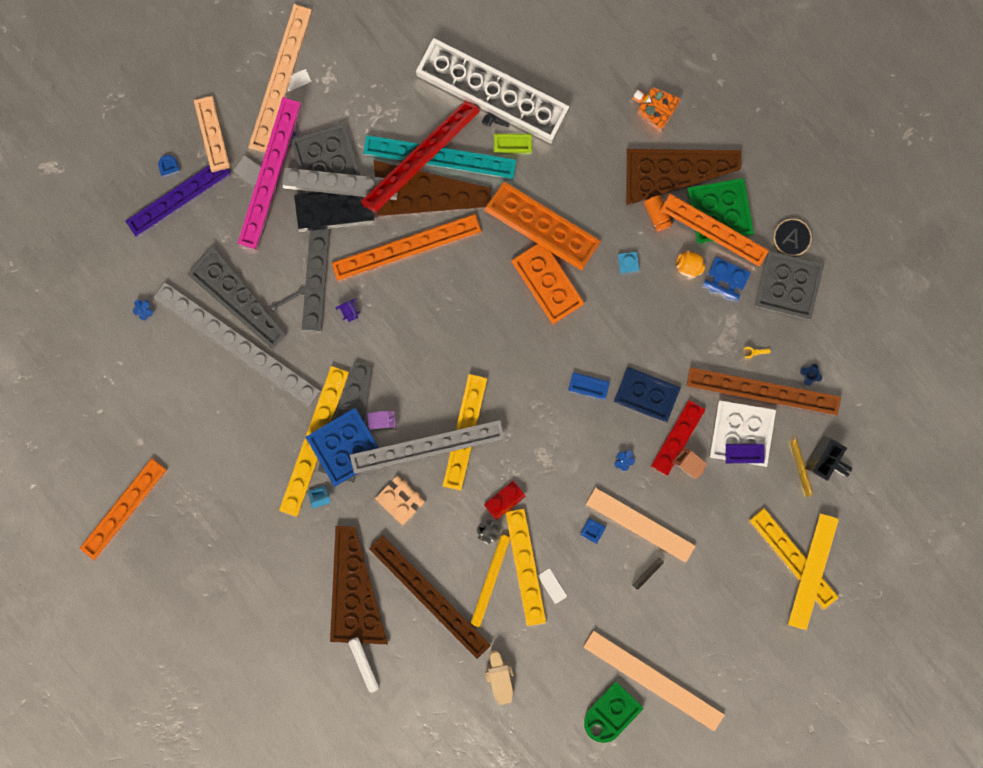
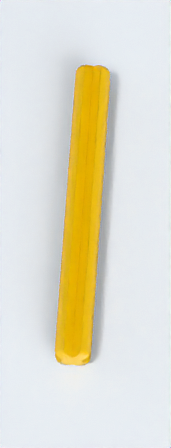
M500 536L471 620V625L481 626L510 541L509 536Z

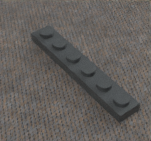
M330 229L310 231L302 331L321 332Z

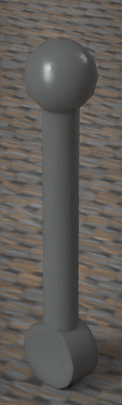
M301 287L295 294L277 304H272L270 306L271 311H276L278 307L299 295H305V289Z

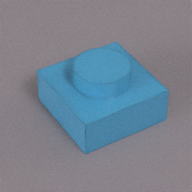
M637 252L618 254L620 274L639 272Z
M326 485L307 491L313 509L331 503Z

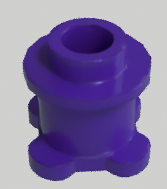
M356 298L335 307L336 310H341L344 317L343 320L347 319L350 322L359 318L357 314L360 311H357L354 304L357 301Z

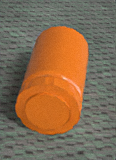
M661 195L654 196L643 202L653 226L656 227V232H662L674 225L671 217L660 210L664 203Z

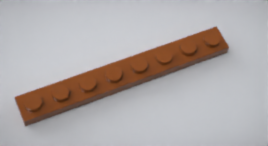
M691 367L689 368L686 387L833 416H838L841 401L840 396Z

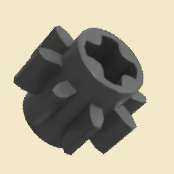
M490 519L487 522H481L477 527L478 539L487 544H490L491 541H497L501 534L498 529L500 525Z

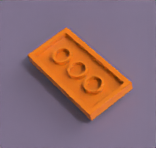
M536 244L511 260V263L552 325L585 305L552 253L546 248Z

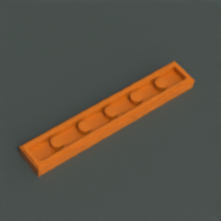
M670 193L660 209L662 212L760 267L769 251Z
M151 458L79 549L95 561L167 472V469Z

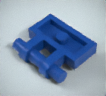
M716 257L708 273L709 276L714 278V281L705 280L703 287L708 288L712 293L716 292L725 296V299L729 301L732 299L738 302L741 295L735 293L734 290L737 288L743 291L751 272ZM722 281L729 284V289L719 286V282Z

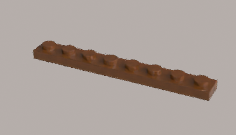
M383 535L369 548L476 659L491 646Z

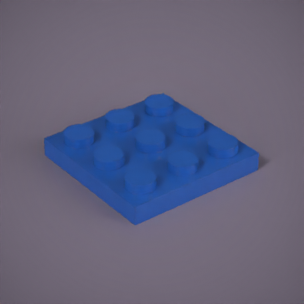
M356 408L305 437L334 487L356 475L351 464V454L379 448Z

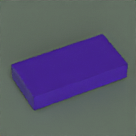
M725 444V464L765 463L764 444Z

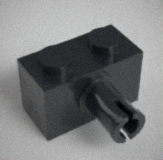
M824 436L805 469L826 481L829 480L834 470L845 478L848 477L850 474L845 470L851 472L852 467L840 461L847 447L830 437Z

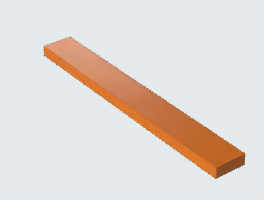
M476 214L332 262L331 264L337 281H341L479 234L482 231Z

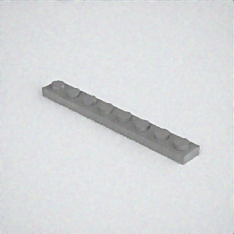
M499 420L351 454L350 459L353 472L356 474L499 441L505 438L501 421Z

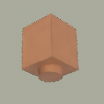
M685 447L673 460L677 467L694 479L701 476L707 466L701 458Z

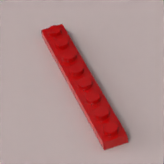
M464 101L361 200L363 206L376 213L480 112L478 106Z

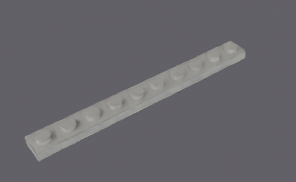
M164 282L154 296L160 303L310 407L320 394V390Z

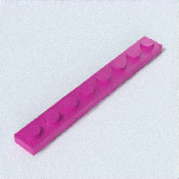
M282 97L238 244L253 249L258 248L302 105L300 102Z

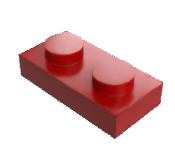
M512 481L487 501L484 506L497 521L523 500L526 495Z

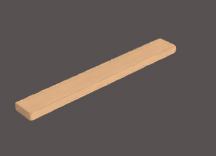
M296 4L293 5L248 146L251 149L266 152L282 97L285 98L312 14V9Z
M595 631L592 632L585 643V649L711 730L715 731L724 717L723 713Z

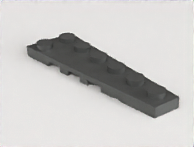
M212 246L187 275L274 350L286 335Z
M357 362L353 363L335 419L356 408L364 422L372 367ZM319 464L317 471L326 474L322 465ZM355 475L346 481L354 483Z

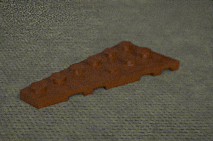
M627 149L626 206L740 171L741 150Z
M373 160L375 177L385 178L397 167V165ZM418 171L397 192V200L389 199L378 210V217L486 208L491 200V190L489 187Z
M335 526L330 642L349 643V640L359 638L360 643L388 644L356 528L351 526Z

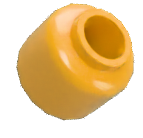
M689 250L680 253L675 264L679 273L690 278H695L698 274L701 275L705 269L703 257Z

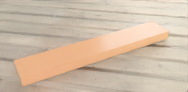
M597 488L594 489L586 503L587 506L685 563L695 548V545Z

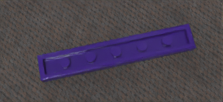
M209 165L125 222L137 238L230 176L231 173L228 169L211 172Z

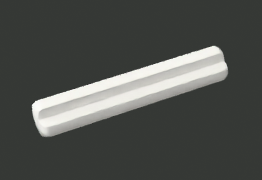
M353 638L349 640V646L370 693L377 691L379 686L359 638Z

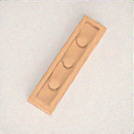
M213 96L194 100L211 172L230 168Z

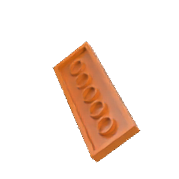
M505 181L484 210L581 271L601 242Z

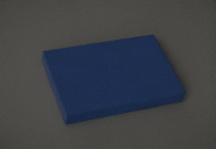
M627 366L613 403L667 423L681 387Z

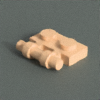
M397 475L393 479V482L397 485L396 489L393 490L388 485L375 499L397 521L404 525L416 513L411 506L416 503L421 507L425 501L420 497L421 494L408 486L409 483L405 479L402 480ZM401 491H404L410 497L407 502L398 495Z

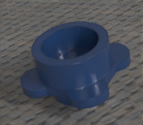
M812 364L808 368L803 367L800 370V374L805 379L804 383L808 386L815 381L820 382L822 380L817 364Z

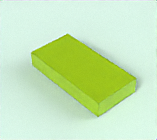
M494 134V154H532V134Z

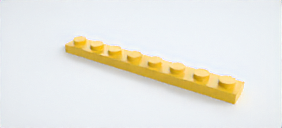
M333 366L330 367L306 436L332 422L349 372ZM306 438L304 439L279 511L296 517L299 515L318 462Z

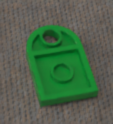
M615 681L587 711L584 718L585 731L596 742H611L623 732L644 708ZM593 725H600L602 727L600 735L595 736L591 733Z

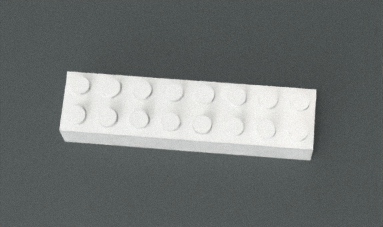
M435 38L431 41L416 70L417 77L478 106L550 144L553 143L569 112L568 105Z

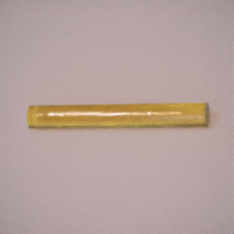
M797 440L791 441L789 443L805 497L812 496L813 493Z

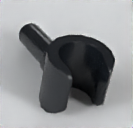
M487 114L482 120V123L488 127H491L492 123L509 127L510 124L496 119L491 114Z

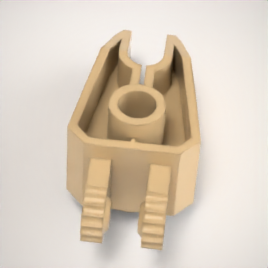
M493 649L489 653L491 665L485 671L486 680L491 682L494 697L499 705L512 702L513 696L510 677H514L511 665L507 666V662H502L500 651Z

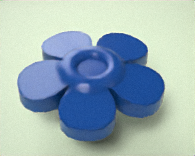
M138 299L134 302L135 308H133V313L139 315L141 320L145 321L153 315V310L149 308V301L144 300L142 302Z
M626 450L624 454L620 451L616 456L619 460L615 461V467L621 468L622 471H627L629 465H633L635 459L632 457L633 452Z

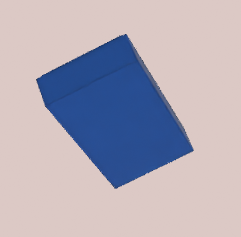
M573 372L568 391L605 401L610 382Z

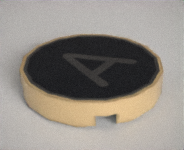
M788 219L781 222L775 229L773 236L776 249L781 254L792 257L806 252L812 239L809 227L798 219Z

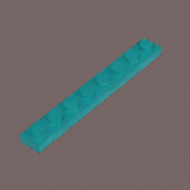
M366 135L363 155L403 161L419 144ZM442 148L426 165L513 180L516 160Z

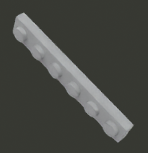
M285 168L282 187L285 189L365 197L384 178ZM397 193L390 200H397Z

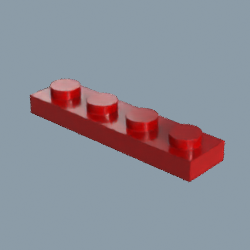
M690 400L688 401L652 463L651 467L666 476L669 475L674 466L673 460L688 442L705 412L704 408Z

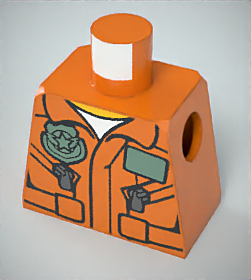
M653 87L648 95L638 89L632 98L641 104L637 113L660 133L681 100L676 96Z

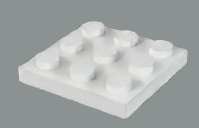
M718 401L709 458L725 460V444H764L765 463L750 465L767 467L776 410Z

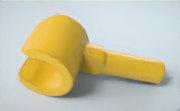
M745 347L744 350H752V355L744 357L751 359L754 355L767 354L771 351L770 348L753 350L751 347Z

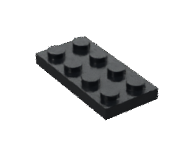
M323 192L294 195L298 232L375 224L374 213L363 206L361 200L364 197Z

